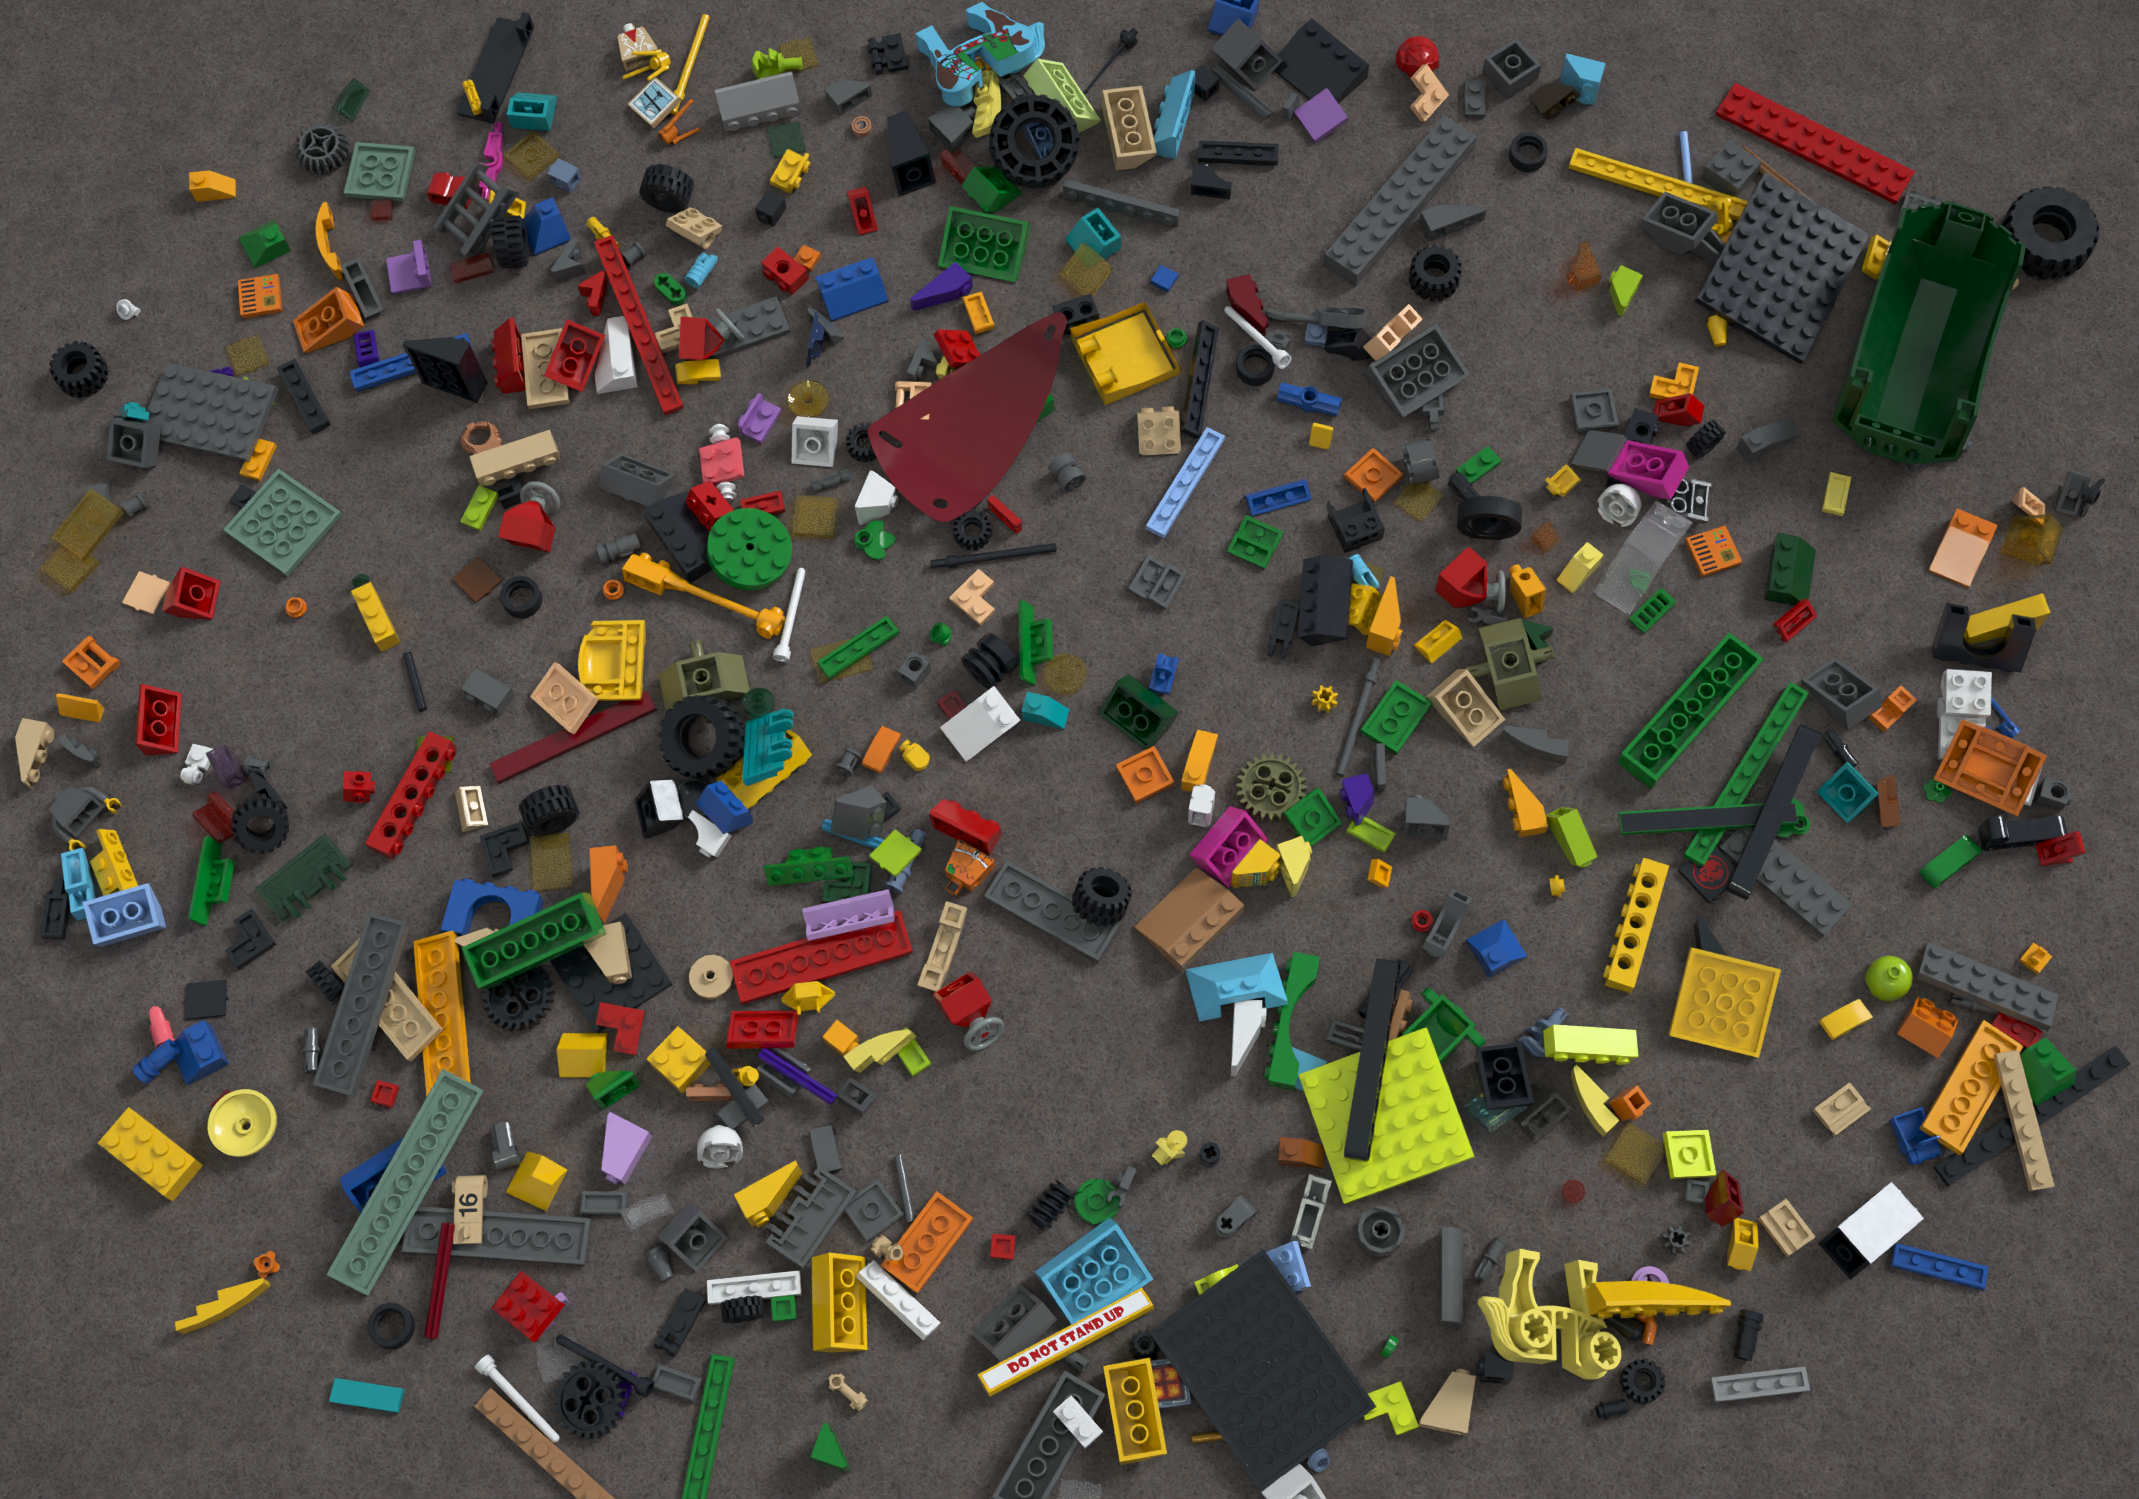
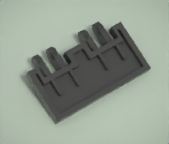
M820 1166L814 1172V1176L821 1180L820 1183L806 1173L801 1175L803 1181L816 1188L812 1194L796 1184L792 1188L807 1199L805 1201L798 1196L788 1209L787 1213L795 1219L792 1221L779 1211L775 1212L776 1218L789 1226L785 1233L774 1224L768 1222L766 1225L767 1229L781 1238L779 1240L771 1234L766 1244L803 1269H805L857 1194L856 1190Z

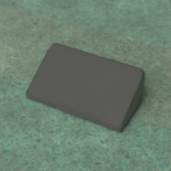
M807 309L808 318L812 324L814 313L817 312V323L825 327L823 336L832 346L845 339V336L820 310Z

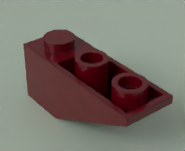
M1250 274L1226 279V292L1231 307L1262 336H1265L1266 328L1269 327L1267 316L1262 314L1261 298L1258 299L1256 295L1258 293L1256 281H1252Z

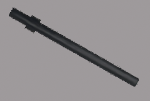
M1056 543L957 557L949 555L947 558L930 560L931 569L947 566L948 568H955L961 564L1055 552L1057 549Z

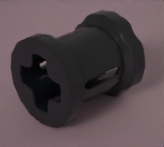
M1208 1142L1201 1147L1200 1161L1203 1165L1213 1167L1218 1164L1221 1153L1218 1145ZM1210 1150L1214 1151V1156H1211L1210 1159L1206 1158V1153H1209Z

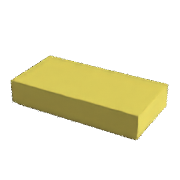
M1830 472L1822 512L1839 516L1844 515L1851 481L1850 476Z

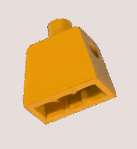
M1518 564L1512 566L1508 570L1511 575L1510 592L1524 619L1543 612L1546 589L1533 569L1530 567L1522 569Z

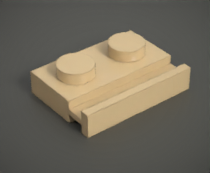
M1849 1082L1812 1111L1835 1137L1869 1112L1871 1108L1866 1105L1865 1100Z
M1787 1199L1758 1218L1786 1257L1815 1238V1235Z

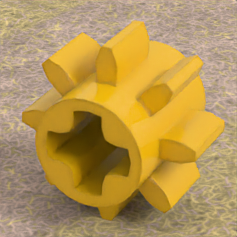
M1320 685L1318 692L1313 691L1312 696L1315 699L1312 700V705H1317L1318 712L1326 710L1329 713L1331 706L1337 707V701L1335 700L1338 698V693L1332 692V686L1323 688Z

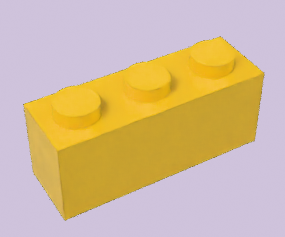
M371 582L352 590V595L380 651L383 652L401 643Z

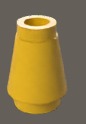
M1718 315L1709 317L1707 327L1714 347L1725 346L1727 344V321Z

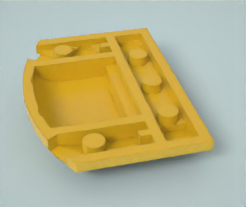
M645 620L593 621L591 624L593 628L588 635L584 636L579 651L578 671L581 684L599 699L598 701L641 700L644 647L646 645Z

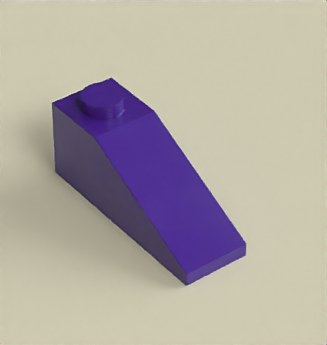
M953 263L910 298L911 308L915 311L957 300L961 296L968 295L973 287L972 277L959 264Z

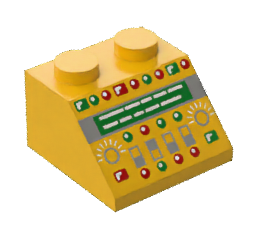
M1259 839L1233 870L1231 886L1240 888L1266 885L1269 880L1273 882L1280 873L1278 869L1281 866V855Z

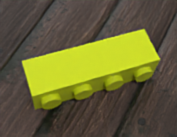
M1552 1025L1543 1030L1545 1057H1552L1555 1061L1575 1059V1062H1587L1589 1060H1596L1598 1064L1616 1061L1617 1065H1626L1638 1057L1636 1030Z

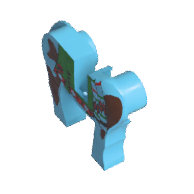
M981 2L966 9V16L970 28L985 34L970 39L952 50L947 49L933 26L915 33L918 50L930 59L931 65L936 69V82L942 92L943 101L950 106H963L973 99V85L978 83L979 89L983 86L981 69L974 63L975 57L980 56L1000 77L1008 73L1020 72L1042 55L1045 48L1044 24L1037 22L1027 27Z

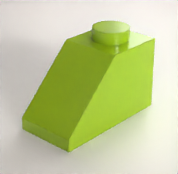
M1620 265L1617 272H1612L1608 280L1611 283L1609 292L1620 316H1623L1643 275Z

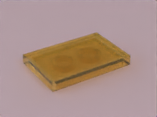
M90 488L51 538L83 561H86L124 511Z

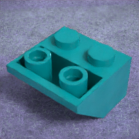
M519 92L512 96L507 111L511 127L550 131L557 96Z
M1099 208L1083 216L1065 238V241L1087 269L1121 250L1120 234Z

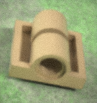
M688 208L668 218L666 226L672 231L689 239V241L703 249H707L714 241L715 235L719 234L722 230V225L714 219L699 213L694 208Z

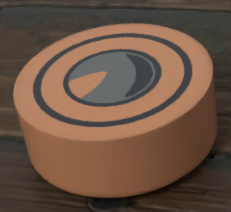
M864 116L855 118L852 122L853 133L858 137L869 135L872 131L871 121Z

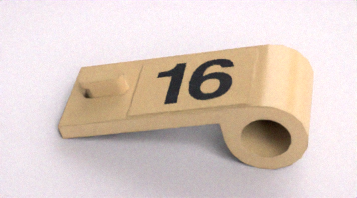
M486 1175L457 1176L456 1181L452 1182V1194L455 1195L453 1244H482L483 1198H486L488 1189Z

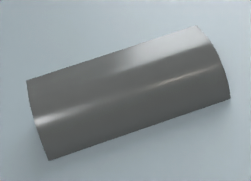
M1442 1226L1439 1231L1438 1326L1462 1328L1463 1230Z

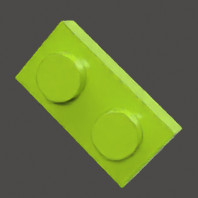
M479 485L460 522L481 531L499 494Z

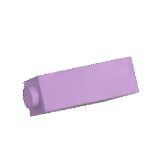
M611 1112L607 1116L601 1170L607 1175L605 1177L606 1180L615 1185L618 1182L625 1185L652 1139V1135L648 1131Z

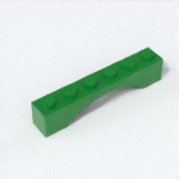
M1293 952L1292 959H1287L1285 971L1289 972L1288 980L1283 979L1282 985L1288 1005L1278 1006L1277 1014H1281L1280 1022H1275L1273 1035H1276L1277 1039L1276 1044L1271 1043L1269 1057H1273L1272 1064L1266 1066L1264 1077L1269 1079L1268 1086L1295 1090L1299 1062L1294 1055L1290 1043L1289 1022L1298 1000L1315 984L1320 960L1318 956Z

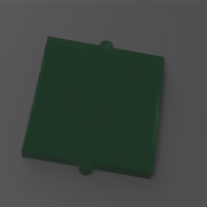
M799 121L789 124L782 123L780 126L767 128L774 158L783 157L787 149L795 153L806 152Z

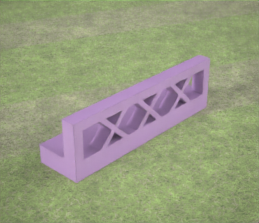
M889 889L803 908L802 911L806 923L808 941L894 922V906Z

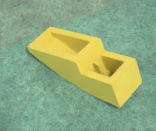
M909 1029L882 1034L858 1045L843 1057L853 1070L861 1073L874 1061L883 1066L917 1036Z
M1576 1065L1570 1073L1576 1096L1592 1125L1604 1137L1620 1120L1604 1105L1609 1097Z

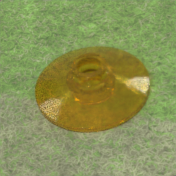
M805 380L795 384L788 394L789 408L800 417L811 418L818 416L826 409L829 402L826 388L821 383L813 380ZM807 400H812V401H813V402L810 403V404H806V401H807Z

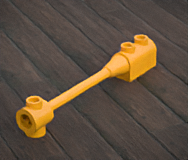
M641 553L640 556L632 554L622 568L624 581L662 596L666 588L686 591L756 620L757 633L764 638L770 639L773 634L779 635L784 626L785 616H783V611L780 608L772 607L771 610L764 608L757 612L689 584V582L670 569L671 566L668 562L661 560L658 564L652 562V557L647 553Z

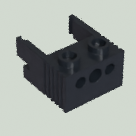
M1366 487L1362 490V495H1364L1363 502L1338 511L1330 504V501L1326 503V508L1329 512L1328 519L1339 539L1340 545H1342L1344 553L1381 540L1384 537L1385 527L1376 512L1377 510Z

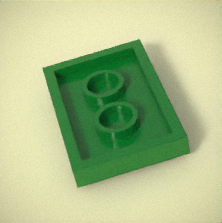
M1395 680L1361 728L1360 733L1376 743H1384L1387 750L1397 755L1433 702Z

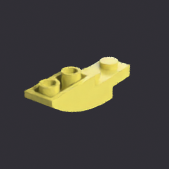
M993 69L981 73L983 86L980 89L978 83H976L973 101L977 105L972 130L975 138L990 133L994 118L1001 111L998 74Z

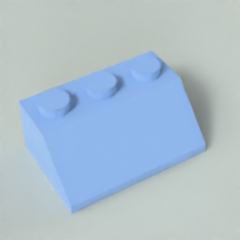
M149 883L83 902L93 945L103 947L166 928L161 906Z

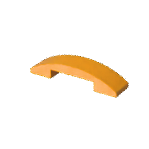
M323 202L316 220L317 244L327 266L335 277L341 280L343 279L341 263L336 253L330 252L327 230L335 229L332 211L328 203Z

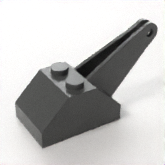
M1664 192L1642 218L1643 228L1661 248L1678 255L1692 251L1714 265L1725 245L1712 229L1718 221L1717 212L1668 192Z

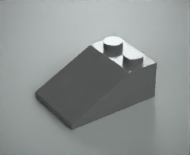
M1836 657L1802 679V683L1829 715L1847 730L1882 707L1880 689Z

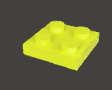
M1708 1130L1667 1131L1663 1133L1670 1179L1716 1176Z

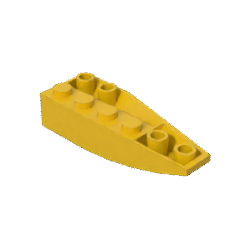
M1594 1282L1585 1287L1589 1315H1598L1599 1319L1613 1317L1612 1314H1620L1621 1318L1634 1317L1637 1313H1642L1643 1317L1656 1316L1657 1313L1665 1312V1316L1679 1315V1312H1687V1315L1701 1314V1311H1709V1314L1723 1313V1309L1731 1306L1730 1300L1708 1292L1663 1282Z

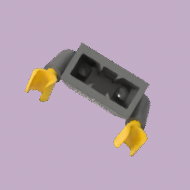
M93 786L79 787L78 789L68 787L63 793L59 792L53 796V804L49 808L53 815L51 818L52 829L65 843L68 842L70 844V851L75 850L78 844L86 849L84 843L74 840L73 837L77 838L103 809V803L107 805L108 810L112 814H117L116 810L111 808V806L118 804L122 807L118 799H108V795Z

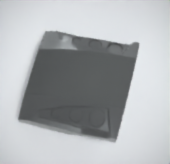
M1682 479L1671 500L1660 499L1659 514L1661 519L1670 518L1695 523H1707L1708 492L1711 488V483L1694 479Z

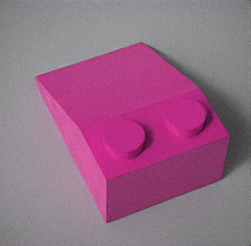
M1627 440L1608 474L1651 496L1671 500L1689 469V465L1683 451Z

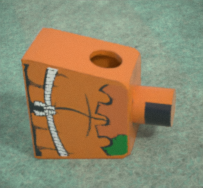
M959 839L945 868L946 877L951 879L945 889L954 896H957L962 887L972 892L996 867L995 860Z

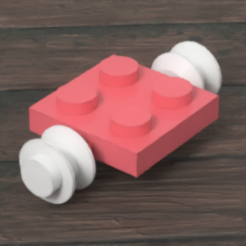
M716 424L709 429V434L712 435L710 437L712 445L699 448L703 483L711 481L726 501L731 503L736 499L737 494L733 492L736 486L730 483V481L744 478L741 442L737 437L730 439V436L726 435L729 433L728 427L723 424Z

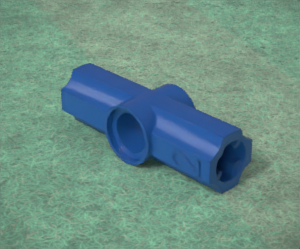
M1282 382L1277 401L1298 406L1305 412L1317 411L1337 417L1342 398L1320 393L1314 387L1301 388ZM1311 398L1313 399V401H1307L1305 399Z

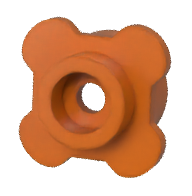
M272 1251L254 1259L253 1264L259 1271L258 1276L260 1278H266L268 1274L272 1272L277 1273L280 1270V1265L275 1260L276 1254Z

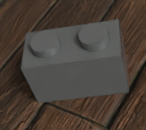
M477 668L474 669L461 688L465 695L464 698L473 705L476 703L482 705V709L491 715L496 713L501 716L515 696L510 687Z

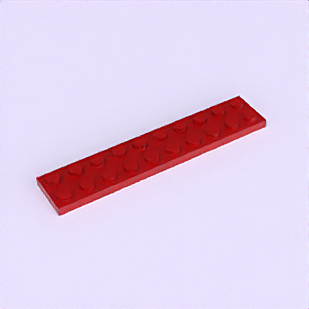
M1734 83L1715 114L1895 205L1915 173L1914 170L1737 83Z

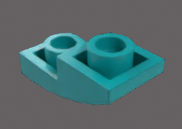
M127 402V404L120 407L121 416L124 418L148 421L149 412H145L146 408L140 407L138 403Z

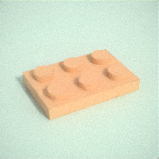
M555 662L530 696L566 730L573 734L576 733L599 700L567 670Z

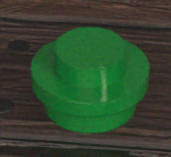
M1174 328L1168 332L1166 341L1172 348H1181L1186 344L1187 336L1182 329Z

